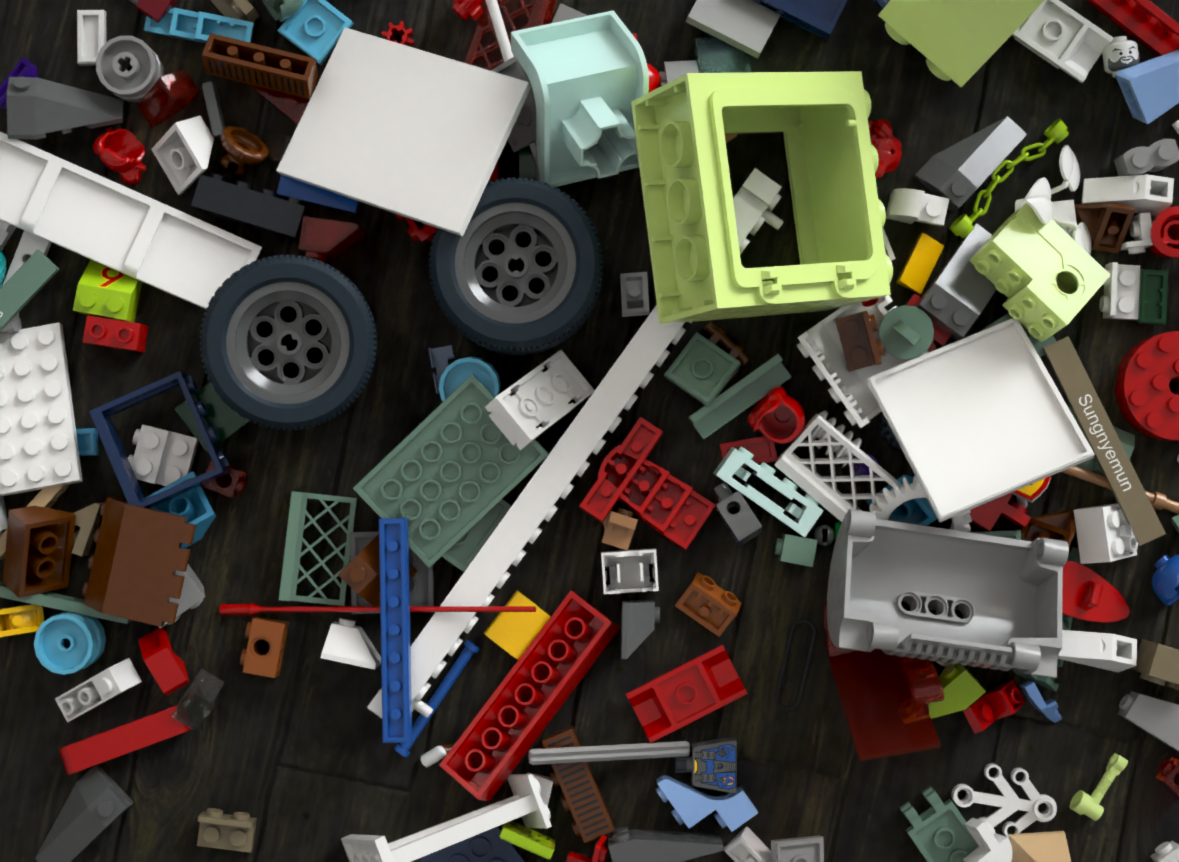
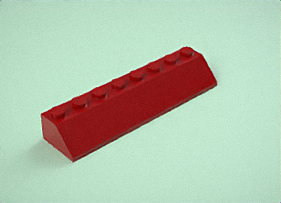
M571 590L439 766L478 800L490 802L621 627Z

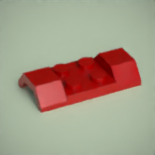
M722 644L650 680V682L626 693V696L649 742L652 743L748 693Z

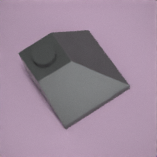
M622 600L621 659H627L653 632L654 623H660V607H655L654 600Z

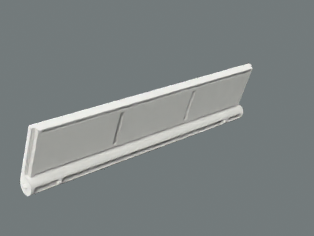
M0 132L1 221L204 309L209 306L208 303L212 296L215 295L216 290L222 286V283L227 278L231 277L230 275L237 270L239 271L243 266L256 261L262 247L23 141L8 139L7 134Z

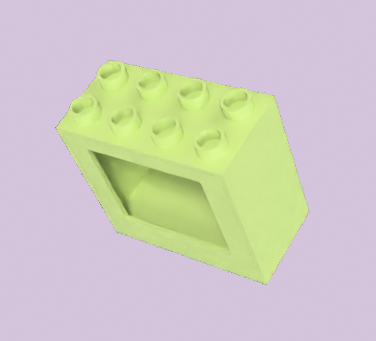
M862 71L687 73L631 101L659 324L827 311L891 295L889 284L893 277V266L890 258L885 254L882 228L885 224L886 212L877 194L875 173L878 168L879 159L877 150L870 140L868 117L871 112V99L863 87ZM783 132L800 265L744 268L740 258L725 134Z

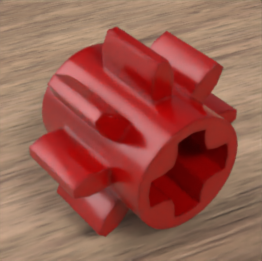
M453 0L454 4L451 7L465 22L469 18L476 21L484 12L481 7L484 0Z
M403 21L395 26L390 22L388 32L383 31L381 33L384 38L396 43L398 42L394 36L399 34L403 40L399 44L415 46L414 40L409 38L414 34L412 28L405 30Z

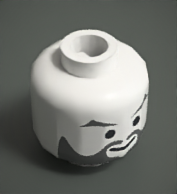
M1126 36L1114 37L1111 43L1102 50L1104 70L1106 73L1112 74L1113 78H1116L1115 73L1140 64L1138 45L1135 41L1127 40Z

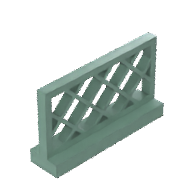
M291 491L279 600L344 606L347 583L341 579L340 584L336 577H338V574L350 561V532H353L357 498ZM307 498L320 500L326 509L312 518L306 510ZM323 500L334 502L331 505L327 506V504ZM338 502L350 503L349 515L339 521L331 511V508ZM328 511L337 524L324 533L315 521ZM306 514L310 521L304 525ZM348 520V528L346 529L343 523ZM313 523L322 536L309 545L303 538V531ZM340 526L347 536L346 541L336 548L327 536ZM325 538L334 551L321 560L312 547ZM303 541L307 548L301 552ZM343 547H345L344 556L340 553ZM310 550L319 563L306 572L300 565V557ZM337 553L344 561L343 568L333 575L324 562ZM322 565L331 578L318 587L309 574ZM300 569L304 573V575L298 579V573ZM306 577L316 588L308 596L296 595L297 584ZM334 580L340 587L339 599L327 598L321 589ZM319 592L323 598L312 596Z

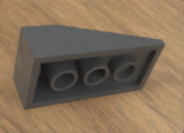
M977 223L974 225L973 231L964 238L915 305V307L923 310L928 315L933 324L955 341L964 337L997 290L995 285L985 275L979 273L969 261L992 236L991 233Z
M621 827L612 831V835H608V847L612 862H682L724 851L719 834L647 829L628 830V827Z

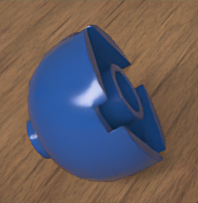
M1179 554L1171 558L1165 555L1154 565L1157 570L1152 576L1151 584L1153 591L1166 606L1179 600Z

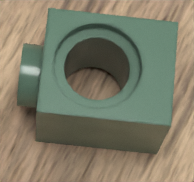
M782 533V539L777 538L774 554L778 555L779 561L813 567L818 540Z

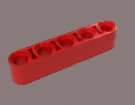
M181 703L59 749L67 775L187 732L194 727L185 703Z

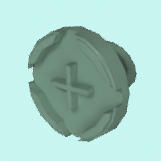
M903 305L893 308L884 316L880 323V341L887 353L898 359L909 360L919 357L928 350L933 341L934 328L931 319L923 310L915 306Z

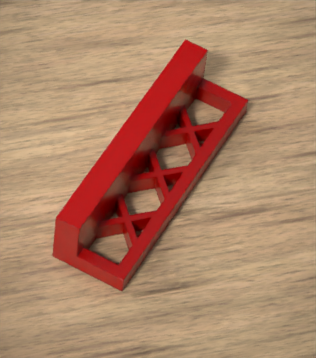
M1086 0L1157 57L1179 49V23L1151 1Z

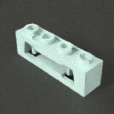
M742 446L738 450L731 447L713 474L797 533L806 537L824 511L818 507L819 503L808 493L805 496L799 494L796 491L798 486L786 477L783 481L775 477L776 470L766 463L762 462L761 465H758L751 459L754 455ZM743 464H746L754 470L752 473L790 500L794 498L802 504L801 508L790 502L785 508L786 511L796 517L793 521L783 514L785 511L783 508L747 483L744 485L740 484L732 476L735 474L746 482L751 475L750 472L741 467Z

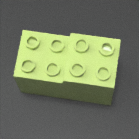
M1027 203L1007 218L969 260L979 273L985 275L995 285L999 292L1008 297L1002 306L1008 310L1014 319L1019 320L1028 329L1030 335L1037 338L1041 343L1067 326L1110 276L1098 262L1052 219L1049 224H1042L1034 210Z

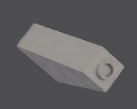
M1134 691L1126 694L1120 701V710L1117 714L1179 752V704Z

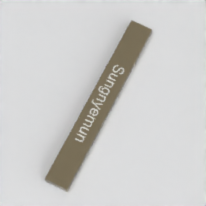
M1069 336L1042 348L1138 545L1141 546L1165 535L1166 533Z

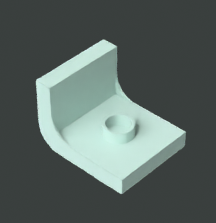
M614 10L511 32V52L526 72L535 98L536 177L539 182L543 181L550 184L551 187H558L596 177L598 179L619 174L621 171L638 168L639 161L631 101L648 93V67L640 44Z

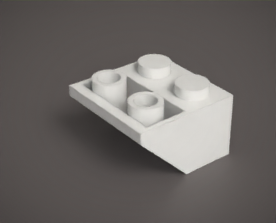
M1118 503L1073 510L1081 564L1112 562L1137 555L1138 543Z

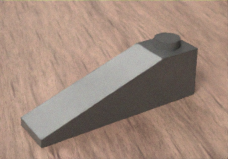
M9 77L7 88L8 139L46 138V133L61 130L62 134L72 132L71 128L86 126L92 129L123 122L124 100L41 78Z
M99 764L93 766L76 782L35 857L37 862H72L134 803Z

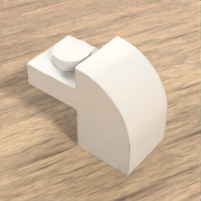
M897 188L890 193L886 219L909 224L917 221L942 227L945 222L949 199L925 194V191Z
M971 818L965 823V826L979 847L963 859L964 862L1012 861V846L1008 837L997 834L987 821Z

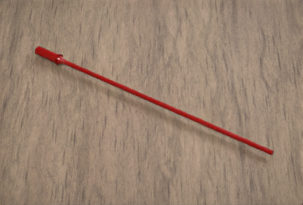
M254 603L221 604L219 613L220 615L254 616L261 612H380V607H261ZM536 606L410 607V612H536Z

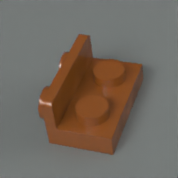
M699 572L696 573L690 585L675 604V607L718 637H720L737 615L741 606V602L732 592L723 590L716 585L712 578Z

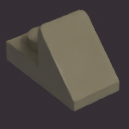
M94 503L74 513L76 515L75 525L79 526L80 530L74 533L73 554L79 556H88L90 554L96 530L102 520L100 516L102 503Z

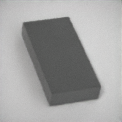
M212 81L203 83L202 89L212 134L217 140L221 141V133L226 128L218 88Z

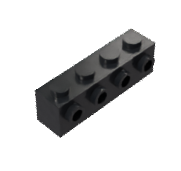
M210 173L209 177L200 175L191 206L195 209L291 239L300 240L309 212L303 206L302 200L289 196L287 200L276 198V192L262 188L260 193L251 190V185L241 181H236L235 185L225 182V177L215 173Z

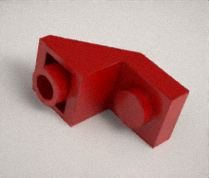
M158 628L138 640L143 660L166 696L190 682L184 661L173 653L168 633L164 628Z
M1012 679L984 693L963 712L974 733L984 731L995 720L1013 715L1025 704L1021 691Z

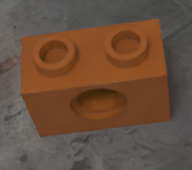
M258 616L253 618L252 622H248L245 632V638H249L247 649H243L240 659V665H244L243 673L276 678L280 675L289 622ZM260 639L266 640L269 643L270 649L267 654L261 653L257 648Z

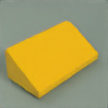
M922 232L896 283L921 294L944 245Z

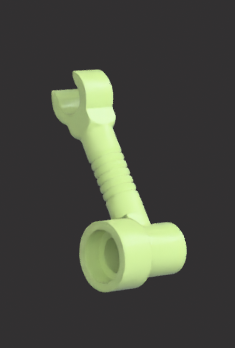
M1114 753L1109 759L1103 778H1101L1100 783H1098L1091 796L1079 790L1070 801V809L1079 815L1084 814L1097 821L1104 811V808L1099 803L1115 777L1125 769L1128 760Z

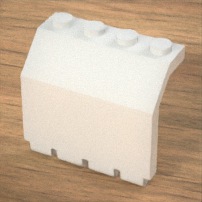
M889 295L879 297L878 302L870 307H864L862 302L843 306L798 337L800 343L796 346L805 358L811 356L816 364L812 367L821 381L826 378L832 386L828 391L836 403L842 401L848 409L843 413L852 426L857 423L862 428L870 422V419L882 411L867 383V378L912 359H898L887 353L884 349L886 357L881 358L882 364H875L849 372L835 319L867 310L868 315L874 314L878 330L873 333L876 342L880 341V323L889 312L884 307L893 301Z

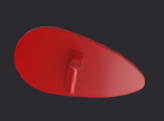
M1066 562L1063 566L1062 614L1076 619L1104 623L1120 621L1129 616L1130 610L1126 601L1110 583L1080 563Z

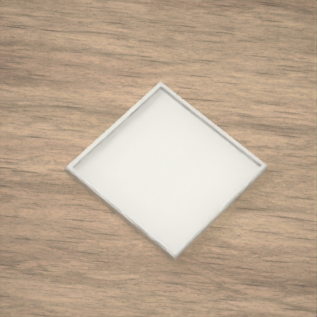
M1009 319L867 378V383L939 522L1090 460L1095 455L1017 319Z

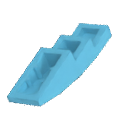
M171 8L159 23L146 16L144 31L207 43L210 33L251 42L254 23L201 11L194 12Z

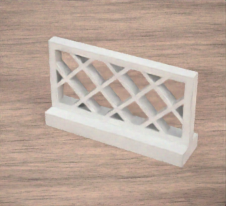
M819 414L795 441L780 454L774 465L841 522L849 509L862 511L858 508L857 499H872V504L877 505L875 501L876 495L885 498L883 493H876L875 481H886L892 487V482H896L900 487L903 486ZM817 425L821 426L827 431L828 440H813L812 430ZM833 445H843L846 447L849 458H834ZM798 446H809L810 459H800L793 451ZM814 446H828L829 458H815ZM849 463L850 476H836L835 464ZM854 463L866 464L869 467L870 475L855 476ZM816 464H830L831 476H820L816 472ZM851 481L852 494H842L839 492L836 482ZM855 481H870L871 493L857 494Z

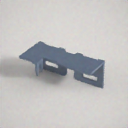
M452 345L433 349L428 348L432 368L436 367L437 375L433 373L437 394H440V377L446 367L449 366L448 359L455 358Z

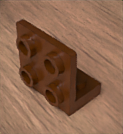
M866 310L835 319L849 372L875 364H882L881 358L886 356L882 342H876L873 332L877 331L878 327L874 314L868 315Z

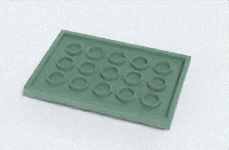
M474 374L462 383L353 488L382 519L408 518L409 547L429 568L549 455L536 439L522 450H519L517 443L514 446L510 443L489 417L492 412H488L485 408L495 396Z

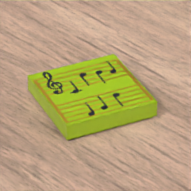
M509 821L502 825L500 839L548 860L551 859L555 848V839L526 828L514 821Z

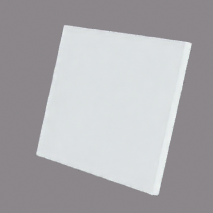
M344 27L276 171L283 176L463 236L532 86L527 81Z

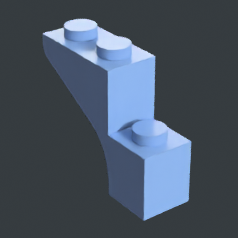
M662 775L656 779L659 787L655 790L664 803L668 800L675 808L671 811L680 825L685 823L688 828H691L716 810L717 813L714 814V817L721 827L728 826L731 832H733L758 814L756 807L741 786L736 789V793L711 796L668 775Z

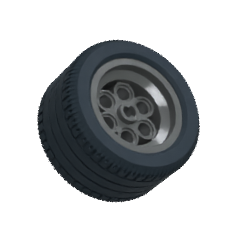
M515 177L507 178V180L502 178L495 180L496 182L489 181L463 236L439 228L436 229V235L433 236L429 253L431 286L436 300L446 317L461 334L476 345L492 352L495 351L499 354L513 356L542 353L567 341L569 337H572L585 324V321L591 315L598 300L602 283L603 256L600 240L592 221L583 208L579 207V204L574 199H571L565 192H561L557 187H551L550 184L543 181L539 183V180H528L521 177L518 179ZM522 234L530 236V245L525 248L519 247L516 244L517 237ZM494 242H501L504 244L505 249L502 254L493 255L490 253V246ZM541 253L548 254L552 259L551 263L546 267H541L536 263V258ZM513 260L516 263L521 260L524 263V269L521 272L517 270L511 272L509 264ZM493 268L498 271V277L495 281L487 282L483 279V274L487 269ZM541 280L545 284L544 290L538 294L532 293L529 290V285L532 281ZM513 287L518 291V296L514 301H506L503 298V292L506 288Z
M277 255L262 258L243 266L239 271L237 270L230 275L231 277L222 283V286L216 290L215 295L212 296L208 303L209 306L204 313L205 317L202 319V330H200V351H202L201 360L204 362L203 367L205 373L208 374L207 378L210 384L214 386L213 389L217 395L221 396V400L225 404L227 403L228 407L234 412H238V415L247 418L248 421L278 430H300L315 427V425L330 421L345 411L365 388L373 371L377 352V334L374 317L365 297L356 285L334 267L319 260L299 255ZM287 306L293 307L297 313L296 319L290 323L284 321L281 316L283 308ZM316 319L321 323L322 330L318 335H311L307 332L306 324L309 320ZM263 321L269 322L273 327V332L269 337H262L258 333V325ZM291 334L292 339H297V347L294 350H288L286 345H282V339L285 335ZM312 347H317L323 352V359L318 363H313L308 359L307 353ZM263 349H269L274 354V361L270 365L263 364L259 359V354ZM288 362L296 363L299 366L298 376L294 378L286 376L284 366Z

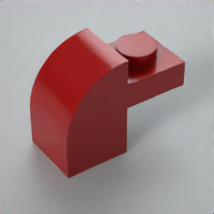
M1011 493L970 510L971 523L984 531H991L1000 515L1019 527H1026L1031 517L1025 514L1027 510L1015 502H1012L1011 505L1008 504L1013 495Z

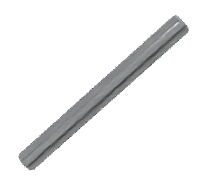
M687 741L531 749L528 753V759L530 764L540 765L685 757L690 755V744Z

